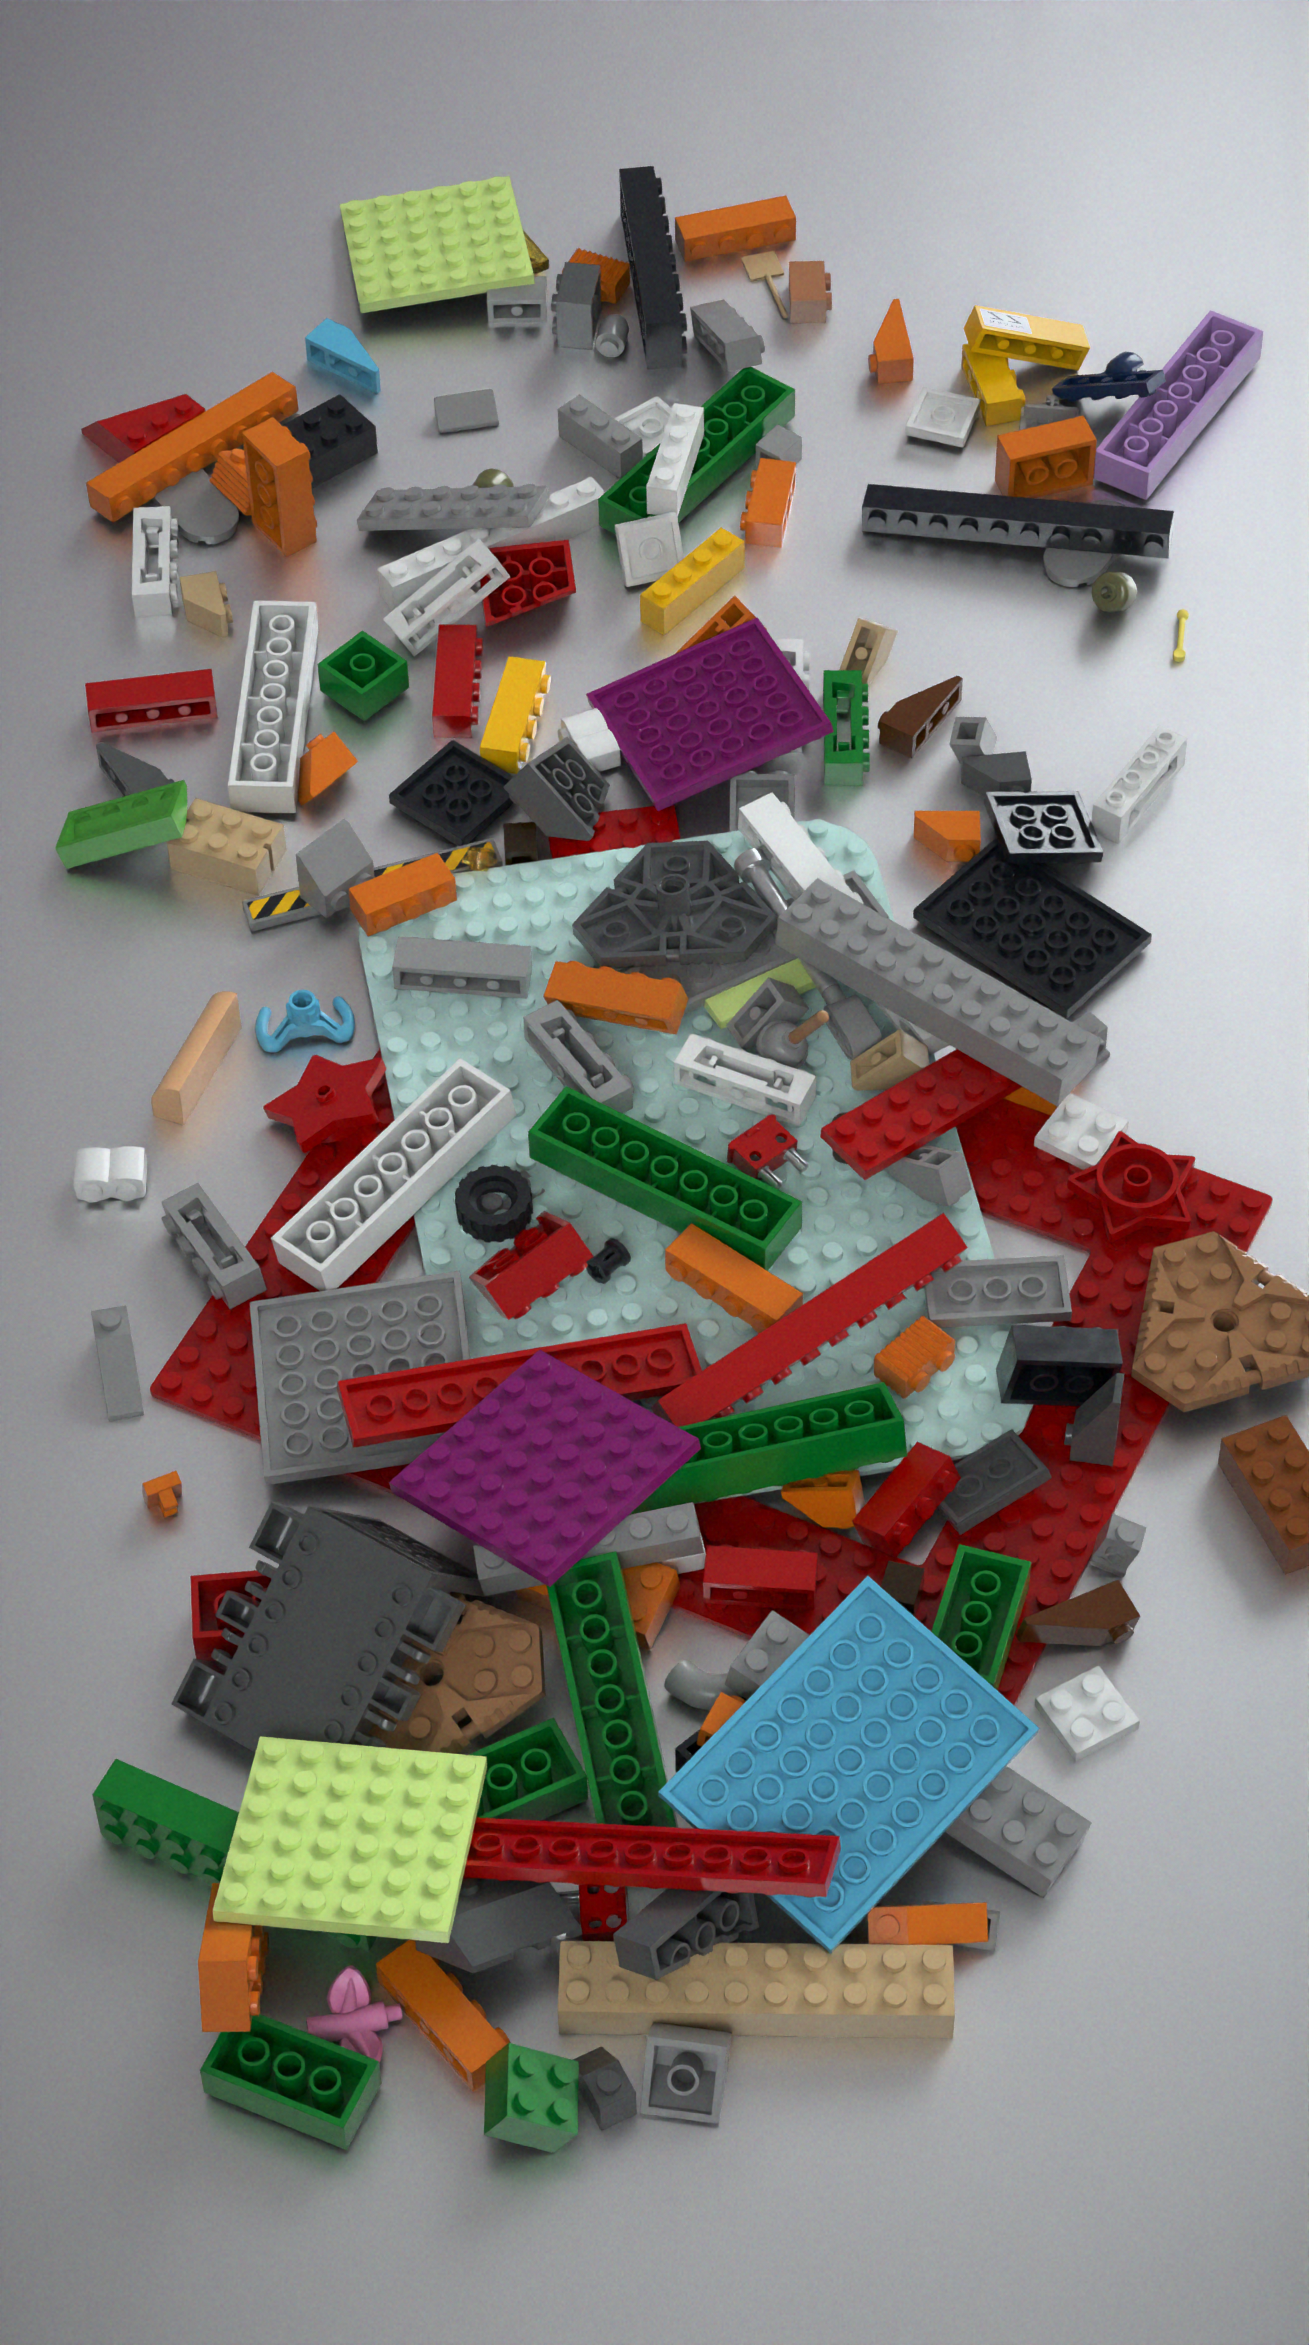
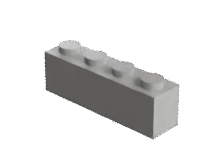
M724 299L690 307L694 336L728 372L762 364L761 353L765 352L762 336L758 335L753 327L749 326L745 319L737 314L735 308H732Z
M398 937L392 966L394 989L527 999L532 973L531 946Z

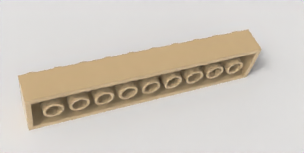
M560 1941L558 1986L559 2034L648 2035L653 2022L731 2032V2036L953 2038L955 2019L953 1945L839 1944L830 1954L820 1944L717 1943L713 1946L712 1952L704 1956L696 1954L690 1957V1962L685 1966L655 1980L619 1967L614 1941Z

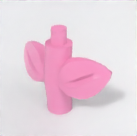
M349 1965L336 1976L328 1990L327 2001L332 2014L307 2017L308 2033L329 2042H339V2046L375 2059L380 2063L383 2054V2044L381 2038L375 2032L389 2028L388 2022L403 2019L400 2003L384 2006L383 2001L371 2004L372 1997L368 1982L357 1968Z

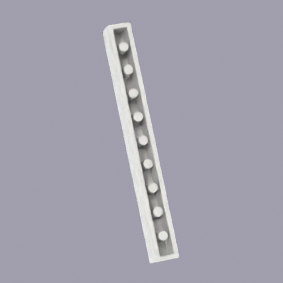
M773 792L739 808V831L753 848L763 850L771 863L770 870L794 900L818 878L864 904L859 894L853 893L846 885L842 873L838 869L834 870L830 865L823 849L816 847L810 840L806 828L802 824L798 825L794 820L787 804L780 802ZM876 1003L897 1030L901 1029L928 1046V1055L949 1046L948 1043Z

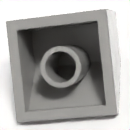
M345 819L295 854L300 898L326 918L336 911L342 910L350 902L348 888L375 878L373 860L350 823Z
M653 2022L647 2036L640 2113L719 2124L728 2071L731 2032Z

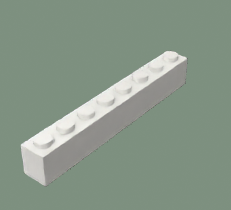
M589 477L550 494L549 499L531 527L468 529L377 568L380 596L393 611L478 539L487 548L567 540L599 526L598 499L605 491L593 477Z

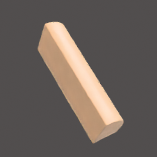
M222 991L215 993L210 998L152 1096L153 1116L185 1125L242 1028L237 993Z

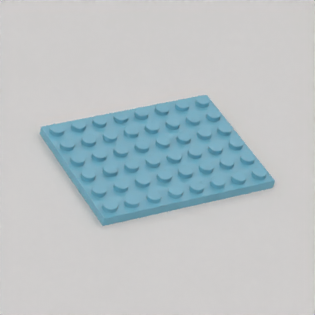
M867 1576L658 1792V1796L694 1829L840 1836L841 1850L827 1897L809 1898L797 1895H767L831 1954L867 1916L872 1908L882 1900L1037 1735L1040 1728L875 1581Z

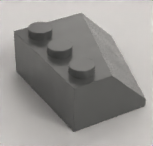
M566 737L527 763L503 788L509 793L510 799L525 811L546 836L589 841L594 835L593 826L599 820L600 815H598V811L604 805L610 784L574 743Z
M469 1878L462 1880L449 1943L415 1940L417 1951L468 1972L476 1973L515 1959V1951L528 1947H535L537 1950L551 1946V1938L565 1933L570 1939L582 1935V1928L550 1882L537 1883L534 1881H499L497 1879Z

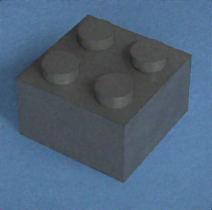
M565 262L563 273L557 275L556 292L558 294L553 293L551 311L556 312V316L553 318L552 333L557 334L558 347L593 350L602 311L600 265Z

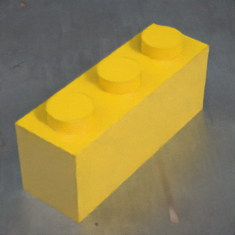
M963 344L961 368L973 397L981 399L979 411L985 426L1019 421L1021 418V408L1025 406V395L1022 389L1018 390L1016 373L1014 369L1010 370L1008 358L972 352L969 344Z

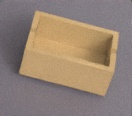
M197 798L194 799L187 810L183 836L167 842L170 868L172 870L257 896L260 895L270 879L271 870L275 871L287 851L283 824Z

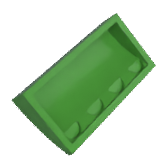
M181 780L70 811L55 847L65 868H72L181 838L184 833L187 817V785L185 781Z

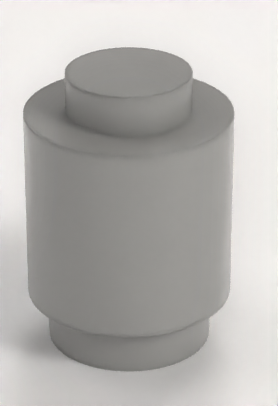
M610 314L601 321L595 341V347L599 353L606 357H617L622 354L629 333L626 319L618 314Z

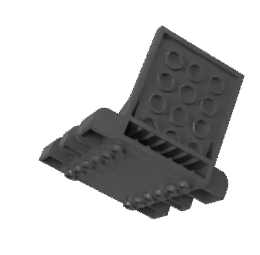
M271 1502L249 1548L276 1562L279 1566L276 1568L258 1560L255 1569L260 1574L272 1578L267 1589L256 1582L248 1581L245 1590L261 1599V1602L239 1592L227 1590L215 1614L216 1617L245 1633L242 1635L225 1627L221 1634L225 1640L239 1647L234 1656L223 1649L214 1648L211 1657L227 1666V1670L205 1660L193 1659L171 1704L253 1752H256L260 1736L351 1745L364 1744L365 1746L386 1748L383 1740L369 1734L373 1723H375L383 1730L394 1732L397 1723L380 1713V1710L400 1721L409 1720L421 1694L397 1680L396 1677L398 1676L417 1685L421 1677L414 1670L403 1666L407 1655L420 1663L427 1664L431 1658L429 1653L413 1644L414 1640L433 1651L443 1652L466 1606L448 1594L450 1592H457L493 1598L495 1594L484 1595L478 1580V1574L380 1519L314 1506H308L305 1514H302L285 1505Z

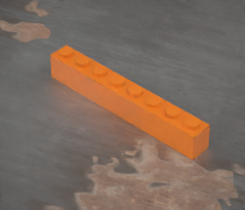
M274 372L267 374L86 482L90 507L111 522L117 521L132 512L133 508H138L153 499L160 491L169 486L176 485L191 472H198L201 468L203 469L215 462L219 457L218 453L221 451H230L243 445L242 432L272 417L281 422L299 411L296 387Z

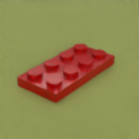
M674 805L657 811L655 806L598 812L600 817L593 826L595 832L589 841L548 836L551 859L626 847L636 848L647 843L672 842L673 840L681 839Z

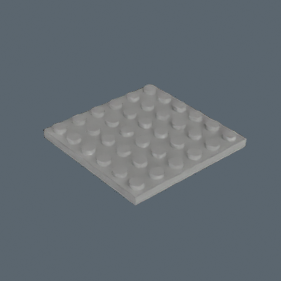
M460 1271L250 1302L263 1473L266 1485L410 1464L444 1434L438 1433L353 1448L337 1392V1381L471 1359Z

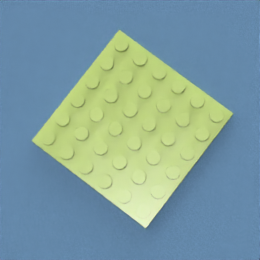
M496 176L487 180L466 181L457 185L437 186L433 189L421 191L412 190L403 194L381 195L373 199L352 200L348 203L339 204L361 313L487 293L489 289L535 284L534 273L510 176Z
M260 1736L213 1907L214 1921L449 1943L485 1780L487 1757Z

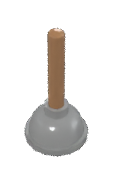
M820 1010L800 1026L783 1020L770 1022L761 1029L757 1037L756 1049L758 1055L798 1069L804 1064L808 1056L806 1037L828 1022L829 1014L824 1010Z

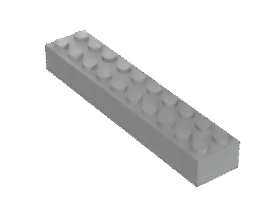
M818 878L778 917L777 946L1057 1107L1096 1064L1100 1042L1099 1037Z
M772 1610L730 1665L725 1685L748 1700L810 1635ZM1006 1766L945 1832L1044 1898L1084 1840L1092 1822Z

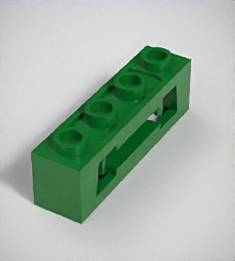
M824 670L823 711L831 721L834 731L824 736V786H863V772L870 771V753H863V749H869V730H863V726L869 725V707L862 706V703H868V683H862V670ZM850 706V742H838L837 751V713H848V707Z

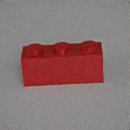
M916 1442L907 1453V1457L902 1459L852 1520L862 1542L896 1558L904 1547L911 1542L913 1536L926 1520L933 1515L935 1509L944 1498L954 1490L956 1484L961 1479L951 1457L920 1442Z
M707 1545L703 1577V1603L814 1611L818 1553H809L804 1550H771L765 1547L752 1549L737 1548L731 1545Z

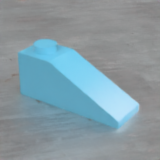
M326 318L305 337L308 361L375 394L381 392L379 368L349 328Z

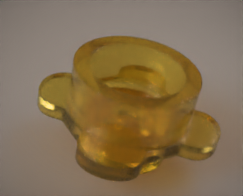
M471 847L468 848L466 859H462V863L470 864L469 869L488 871L489 866H494L498 860L493 858L494 851L491 849Z

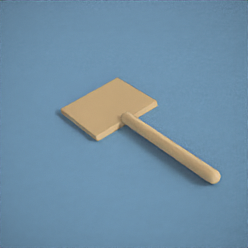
M775 251L741 257L751 282L766 279L780 313L786 319L788 314L772 280V277L784 275Z

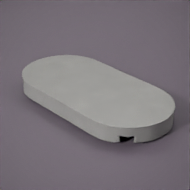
M202 468L198 472H191L176 485L169 486L160 491L151 501L156 507L170 506L172 519H178L179 532L189 541L198 543V540L205 541L206 544H217L226 541L235 534L239 523V511L209 481L210 477Z
M1095 500L1088 502L1091 504L1127 507L1113 500ZM1046 548L1043 564L1047 576L1053 582L1065 587H1079V584L1086 583L1087 586L1093 584L1099 576L1105 573L1119 554Z

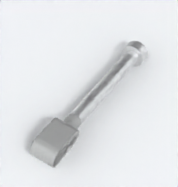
M760 848L746 850L737 857L734 862V868L743 882L753 884L761 899L776 914L778 924V917L789 907V904L769 874L771 863L763 850ZM798 958L826 1002L827 1006L823 1008L829 1014V1020L826 1024L849 1060H853L883 1040L877 1024L859 996L853 995L847 998L835 978Z

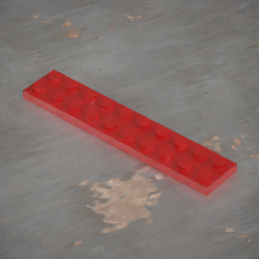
M684 1323L337 1381V1392L352 1446L355 1448L447 1432L539 1350L631 1401L666 1395L700 1373L702 1369L687 1324Z
M476 1817L463 1879L483 1878L497 1879L499 1881L520 1880L537 1883L557 1882L575 1885L594 1884L610 1885L613 1887L631 1886L648 1887L651 1889L668 1888L686 1889L689 1891L705 1890L727 1893L797 1895L809 1898L827 1897L840 1854L841 1844L840 1836Z

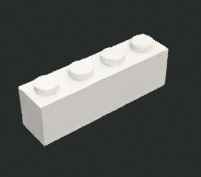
M673 404L646 486L647 514L661 515L675 512L678 517L704 436V407Z

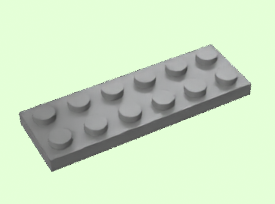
M526 484L521 487L496 485L490 488H478L475 485L464 488L441 486L435 489L411 487L407 490H394L387 487L377 490L358 517L357 524L359 531L531 527L549 499V492L547 486H535L534 484Z

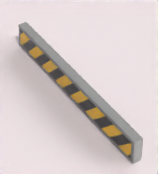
M490 838L374 868V876L378 877L435 853L440 855L452 874L503 866V860L494 839ZM299 887L242 901L243 911L251 932L321 914L300 898ZM348 902L345 908L350 907V902Z

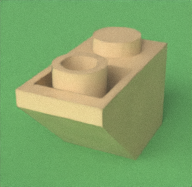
M216 571L179 577L187 621L221 637H228L227 624L233 623L230 604L224 605L223 603L228 601L225 583H219Z

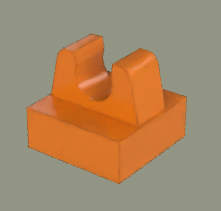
M177 1471L142 1483V1494L147 1508L158 1505L164 1518L178 1513L176 1498L182 1496V1483Z

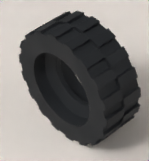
M491 1165L488 1167H478L477 1170L467 1173V1176L459 1182V1187L456 1188L455 1205L458 1223L462 1225L463 1231L466 1234L469 1233L476 1240L481 1239L488 1243H491V1241H497V1243L504 1242V1240L509 1238L511 1240L520 1231L526 1229V1225L530 1224L532 1220V1192L528 1180L525 1177L523 1178L519 1171H514L508 1166ZM488 1193H504L511 1199L509 1210L501 1214L487 1215L481 1213L477 1208L478 1199Z

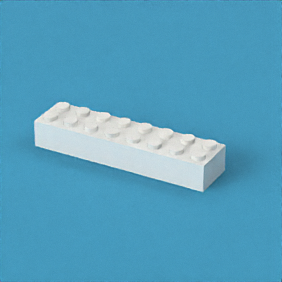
M253 601L228 780L231 809L240 812L296 813L300 757L303 756L319 629L316 602Z
M459 1058L271 1237L278 1263L319 1291L337 1289L516 1116L511 1090Z

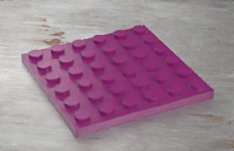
M758 617L586 694L592 709L597 708L601 712L608 729L613 733L618 743L621 755L657 811L672 806L677 802L701 793L708 788L732 779L739 774L834 732L831 721Z
M539 1350L389 1482L392 1493L550 1587L695 1455L701 1447L697 1437Z

